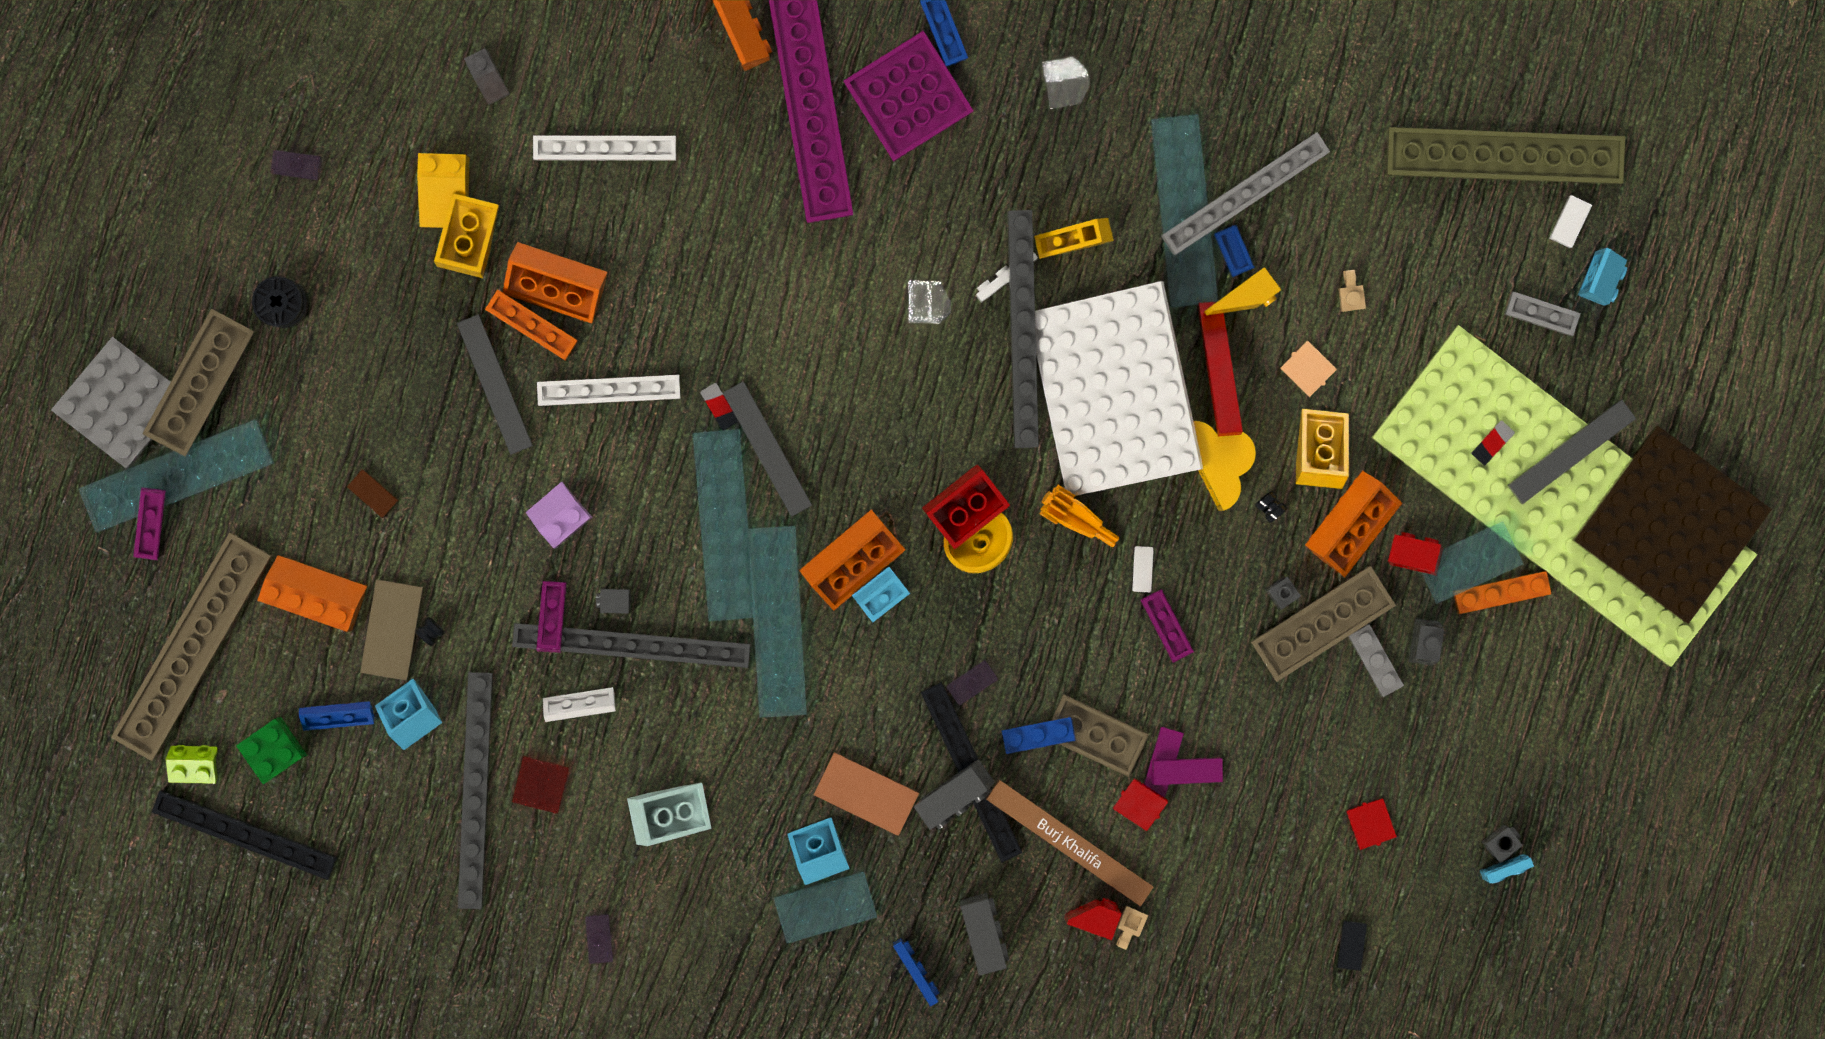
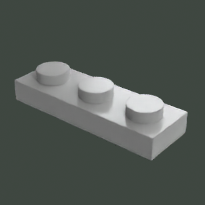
M1514 291L1511 292L1504 315L1568 336L1574 335L1581 314Z
M1370 624L1365 625L1348 636L1382 697L1404 686Z

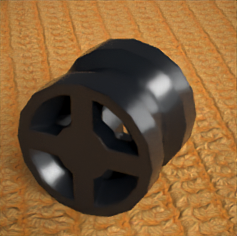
M430 617L425 620V624L422 627H418L415 630L417 635L431 647L436 643L435 640L438 637H442L445 634L441 626Z

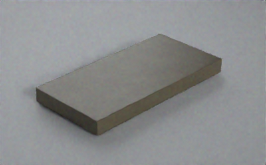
M376 579L360 673L408 680L416 637L415 630L418 625L424 587Z
M1063 694L1051 721L1072 717L1076 741L1060 745L1129 777L1149 734Z

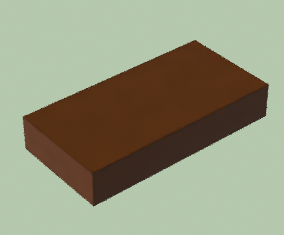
M364 469L347 486L381 518H384L399 501Z

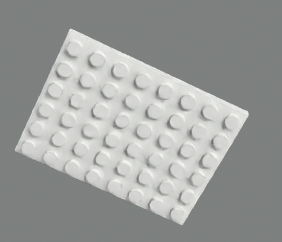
M1163 281L1035 311L1036 356L1065 489L1076 496L1203 469Z

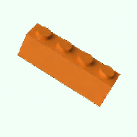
M712 0L744 71L769 61V53L772 50L767 39L762 41L759 32L762 31L757 17L752 19L749 10L753 9L750 1Z
M517 242L508 260L502 293L593 323L604 290L607 272Z
M1362 471L1346 493L1339 499L1329 515L1325 517L1315 533L1311 535L1305 546L1343 577H1346L1401 506L1402 502L1382 482Z
M870 510L799 571L811 587L834 611L901 555L905 548L877 515Z
M278 555L265 577L257 601L349 632L354 628L368 586Z

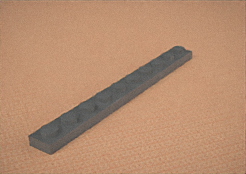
M1032 210L1007 211L1014 448L1039 447Z
M514 623L512 647L536 649L539 625ZM563 627L561 651L748 668L751 644Z
M468 672L458 908L460 909L483 908L493 673Z

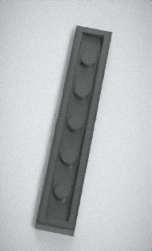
M478 314L458 322V328L510 455L532 447L533 444L480 315Z
M744 381L723 392L791 517L812 506Z
M1619 400L1507 485L1518 501L1524 504L1636 419L1623 400Z

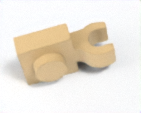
M1355 270L1343 271L1345 288L1338 289L1341 312L1366 309L1363 285L1356 286Z
M1125 906L1117 928L1123 931L1116 945L1126 950L1132 935L1140 936L1148 915Z

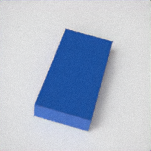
M1237 225L1214 234L1232 277L1255 268Z

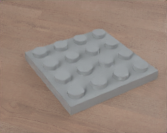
M112 337L54 405L51 411L128 470L152 441V439L142 433L166 392L170 381Z

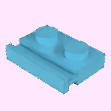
M888 567L854 593L852 597L870 620L874 622L910 593L891 568Z
M1521 854L1482 869L1480 873L1483 880L1493 884L1504 880L1508 876L1524 873L1527 869L1534 867L1529 856Z

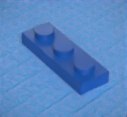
M920 0L945 66L949 67L968 59L946 1Z
M370 701L299 708V718L303 731L374 724L375 719Z
M1072 717L1002 730L1006 754L1076 741Z
M901 938L893 942L894 949L930 1007L938 1002L937 995L940 992L933 981L930 983L924 976L927 974V971L921 961L916 963L912 955L915 952L908 941L904 943Z

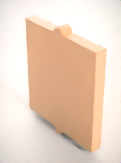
M1308 340L1296 352H1292L1291 357L1280 368L1308 397L1321 385L1324 386L1326 384L1325 381L1337 370Z

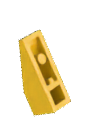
M1108 218L1094 219L1034 236L1039 259L1114 241Z
M1264 267L1205 310L1204 313L1207 316L1254 309L1262 304L1267 307L1277 299L1275 294L1281 291V289Z

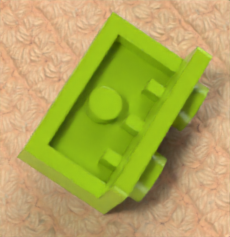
M206 745L170 746L165 759L168 783L216 784L218 779L216 768L218 748Z

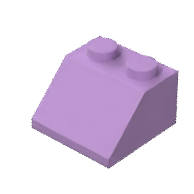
M563 482L559 483L526 512L538 531L554 549L558 548L593 518Z

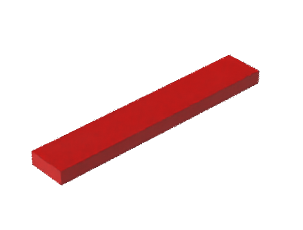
M1216 302L1198 303L1197 308L1218 437L1241 435L1243 430L1224 313L1206 316L1204 311Z

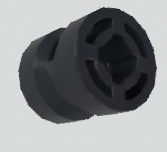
M1273 490L1255 504L1258 510L1265 513V518L1269 523L1276 520L1288 509L1284 503H1280L1277 500V495Z

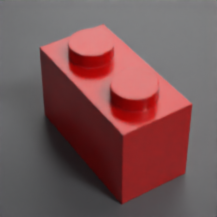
M1402 532L1401 535H1394L1388 559L1390 565L1437 576L1443 547L1438 544V540L1425 537L1424 541L1415 539V535Z

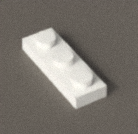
M1033 252V261L1035 262L1038 257ZM1007 265L996 273L997 278L990 283L989 280H986L977 288L979 292L976 294V297L981 303L1009 282V268Z
M613 687L543 698L545 722L616 711Z

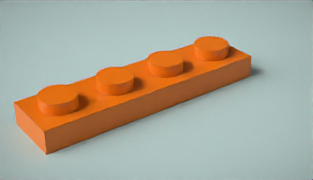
M498 289L485 308L486 311L565 361L578 342L569 334Z
M1547 571L1455 590L1453 594L1457 613L1463 614L1550 595L1551 590Z

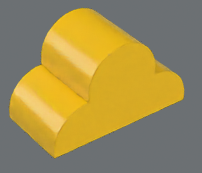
M1193 421L1203 469L1198 470L1218 511H1225L1232 507L1240 496L1241 483L1239 476L1246 473L1254 463L1256 455L1254 443L1244 432L1241 435L1218 437L1214 429L1208 424Z

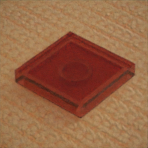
M523 756L512 803L558 814L570 767Z

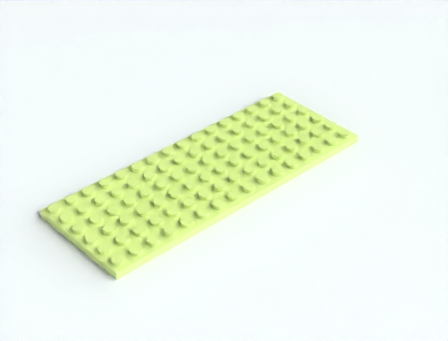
M1456 326L1371 438L1541 569L1547 571L1549 575L1653 655L1672 667L1757 554L1745 546L1690 623L1686 624L1572 541L1631 460L1630 456L1609 440L1524 504H1521L1507 485L1588 424L1461 326ZM1500 421H1503L1515 434L1484 466L1471 453Z

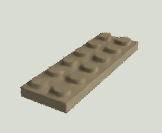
M211 309L142 434L186 457L254 331Z
M1368 566L1251 641V644L1274 680L1278 682L1396 605L1372 567Z

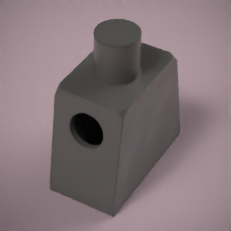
M1415 618L1408 662L1430 666L1439 662L1444 628L1439 621Z

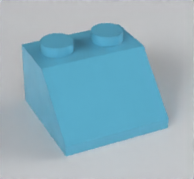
M1609 248L1595 251L1578 295L1603 306L1614 302L1619 291L1616 288L1619 280H1623L1627 272V267H1625L1627 260Z
M411 679L375 705L388 735L403 750L442 723L435 707L414 679Z
M832 818L787 833L798 871L805 885L850 869Z

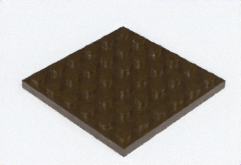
M1655 426L1572 541L1684 623L1689 624L1772 509L1662 428Z

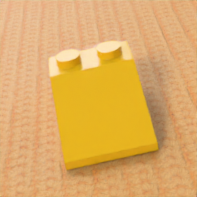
M418 153L417 181L420 227L443 228L452 193L469 197L470 158L467 155Z
M452 193L434 259L436 266L483 278L489 258L499 205Z
M1302 409L1296 458V484L1343 489L1349 477V414Z

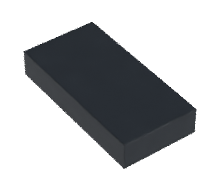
M1342 920L1337 968L1361 971L1367 929L1366 923Z

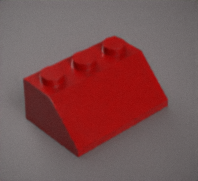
M977 464L922 507V509L955 550L1007 509L1010 504Z

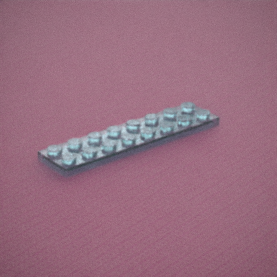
M1198 114L1150 120L1163 234L1208 205ZM1211 232L1176 255L1172 254L1163 240L1170 307L1193 306L1202 302L1216 303L1218 301Z
M253 420L192 444L186 457L173 451L78 489L94 530L98 533L138 517L142 487L166 490L165 507L273 465L274 461L258 420Z
M740 429L693 433L709 621L755 618L756 609Z
M796 526L748 529L759 718L807 715Z

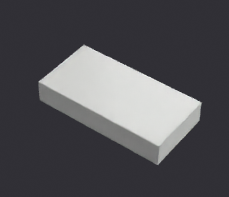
M1570 195L1549 239L1572 248L1592 205Z

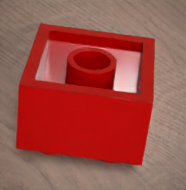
M1103 898L1102 901L1095 899L1067 912L1064 918L1067 925L1112 940L1122 913L1116 902Z

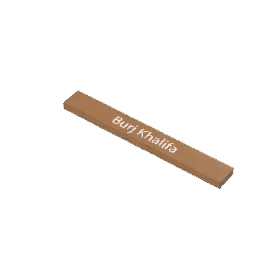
M1001 780L997 781L992 791L986 797V800L1140 907L1153 889L1152 885Z

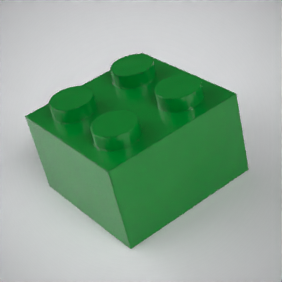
M281 717L275 718L236 745L263 785L307 756Z

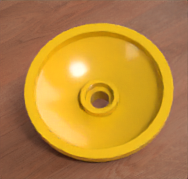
M1000 513L955 550L944 537L946 556L961 571L968 573L989 571L998 566L1007 557L1012 547L1013 531L1011 524L1005 515ZM983 543H986L984 548H980Z

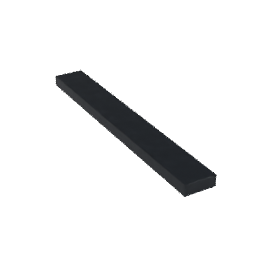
M942 682L921 691V695L958 772L978 760V757ZM986 797L978 803L973 800L972 802L1001 863L1023 853L1004 812L986 800Z
M164 790L159 791L151 811L159 816L326 880L330 879L338 857Z

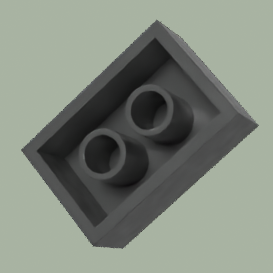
M978 759L921 798L914 808L930 830L935 826L940 829L950 822L954 817V813L959 816L968 810L973 804V800L978 803L987 797L992 791L990 787L995 782Z
M987 893L959 900L979 976L1006 969L1005 962L1010 960L1005 943L1000 944L999 941L1000 938L1004 937L999 921L994 922L993 916L997 915L993 898L988 899Z

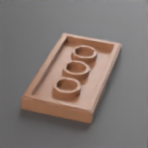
M836 752L833 753L814 793V796L898 836L919 795V792Z

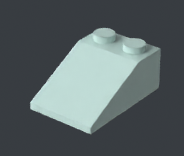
M702 783L627 798L637 845L650 846L711 829Z

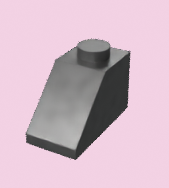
M486 48L464 58L488 105L510 95Z

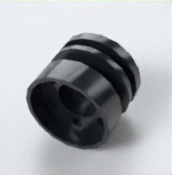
M277 276L267 278L259 283L253 292L252 306L254 313L267 325L284 329L295 327L305 319L309 311L310 302L307 292L300 284L293 280ZM276 297L282 298V299H281V303H282V306H281V307L276 305V303H277V302L275 301V298H276Z

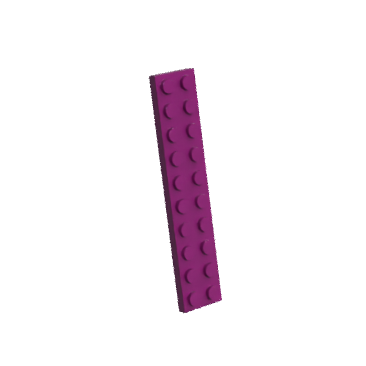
M769 0L807 224L854 216L817 0Z

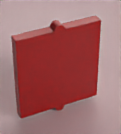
M1134 778L1126 790L1121 791V797L1113 806V809L1148 831L1153 822L1160 818V813L1169 800Z
M1383 798L1369 803L1363 802L1361 806L1346 811L1359 850L1373 845L1380 846L1382 842L1397 837Z

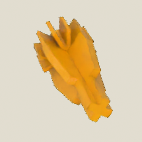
M1057 485L1056 488L1054 487L1052 492L1048 491L1042 500L1044 505L1040 508V515L1056 525L1060 523L1089 538L1095 536L1109 546H1115L1119 536L1103 527V521L1087 506L1074 499L1075 495L1060 485Z

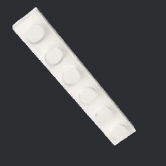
M533 136V160L676 161V136Z
M680 375L537 382L538 406L681 399Z

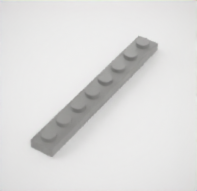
M1316 132L1161 235L1172 254H1178L1330 152L1318 132Z

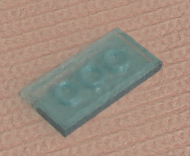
M1500 522L1444 548L1437 576L1422 573L1436 604L1524 564L1504 522Z
M864 871L773 898L787 944L877 918Z

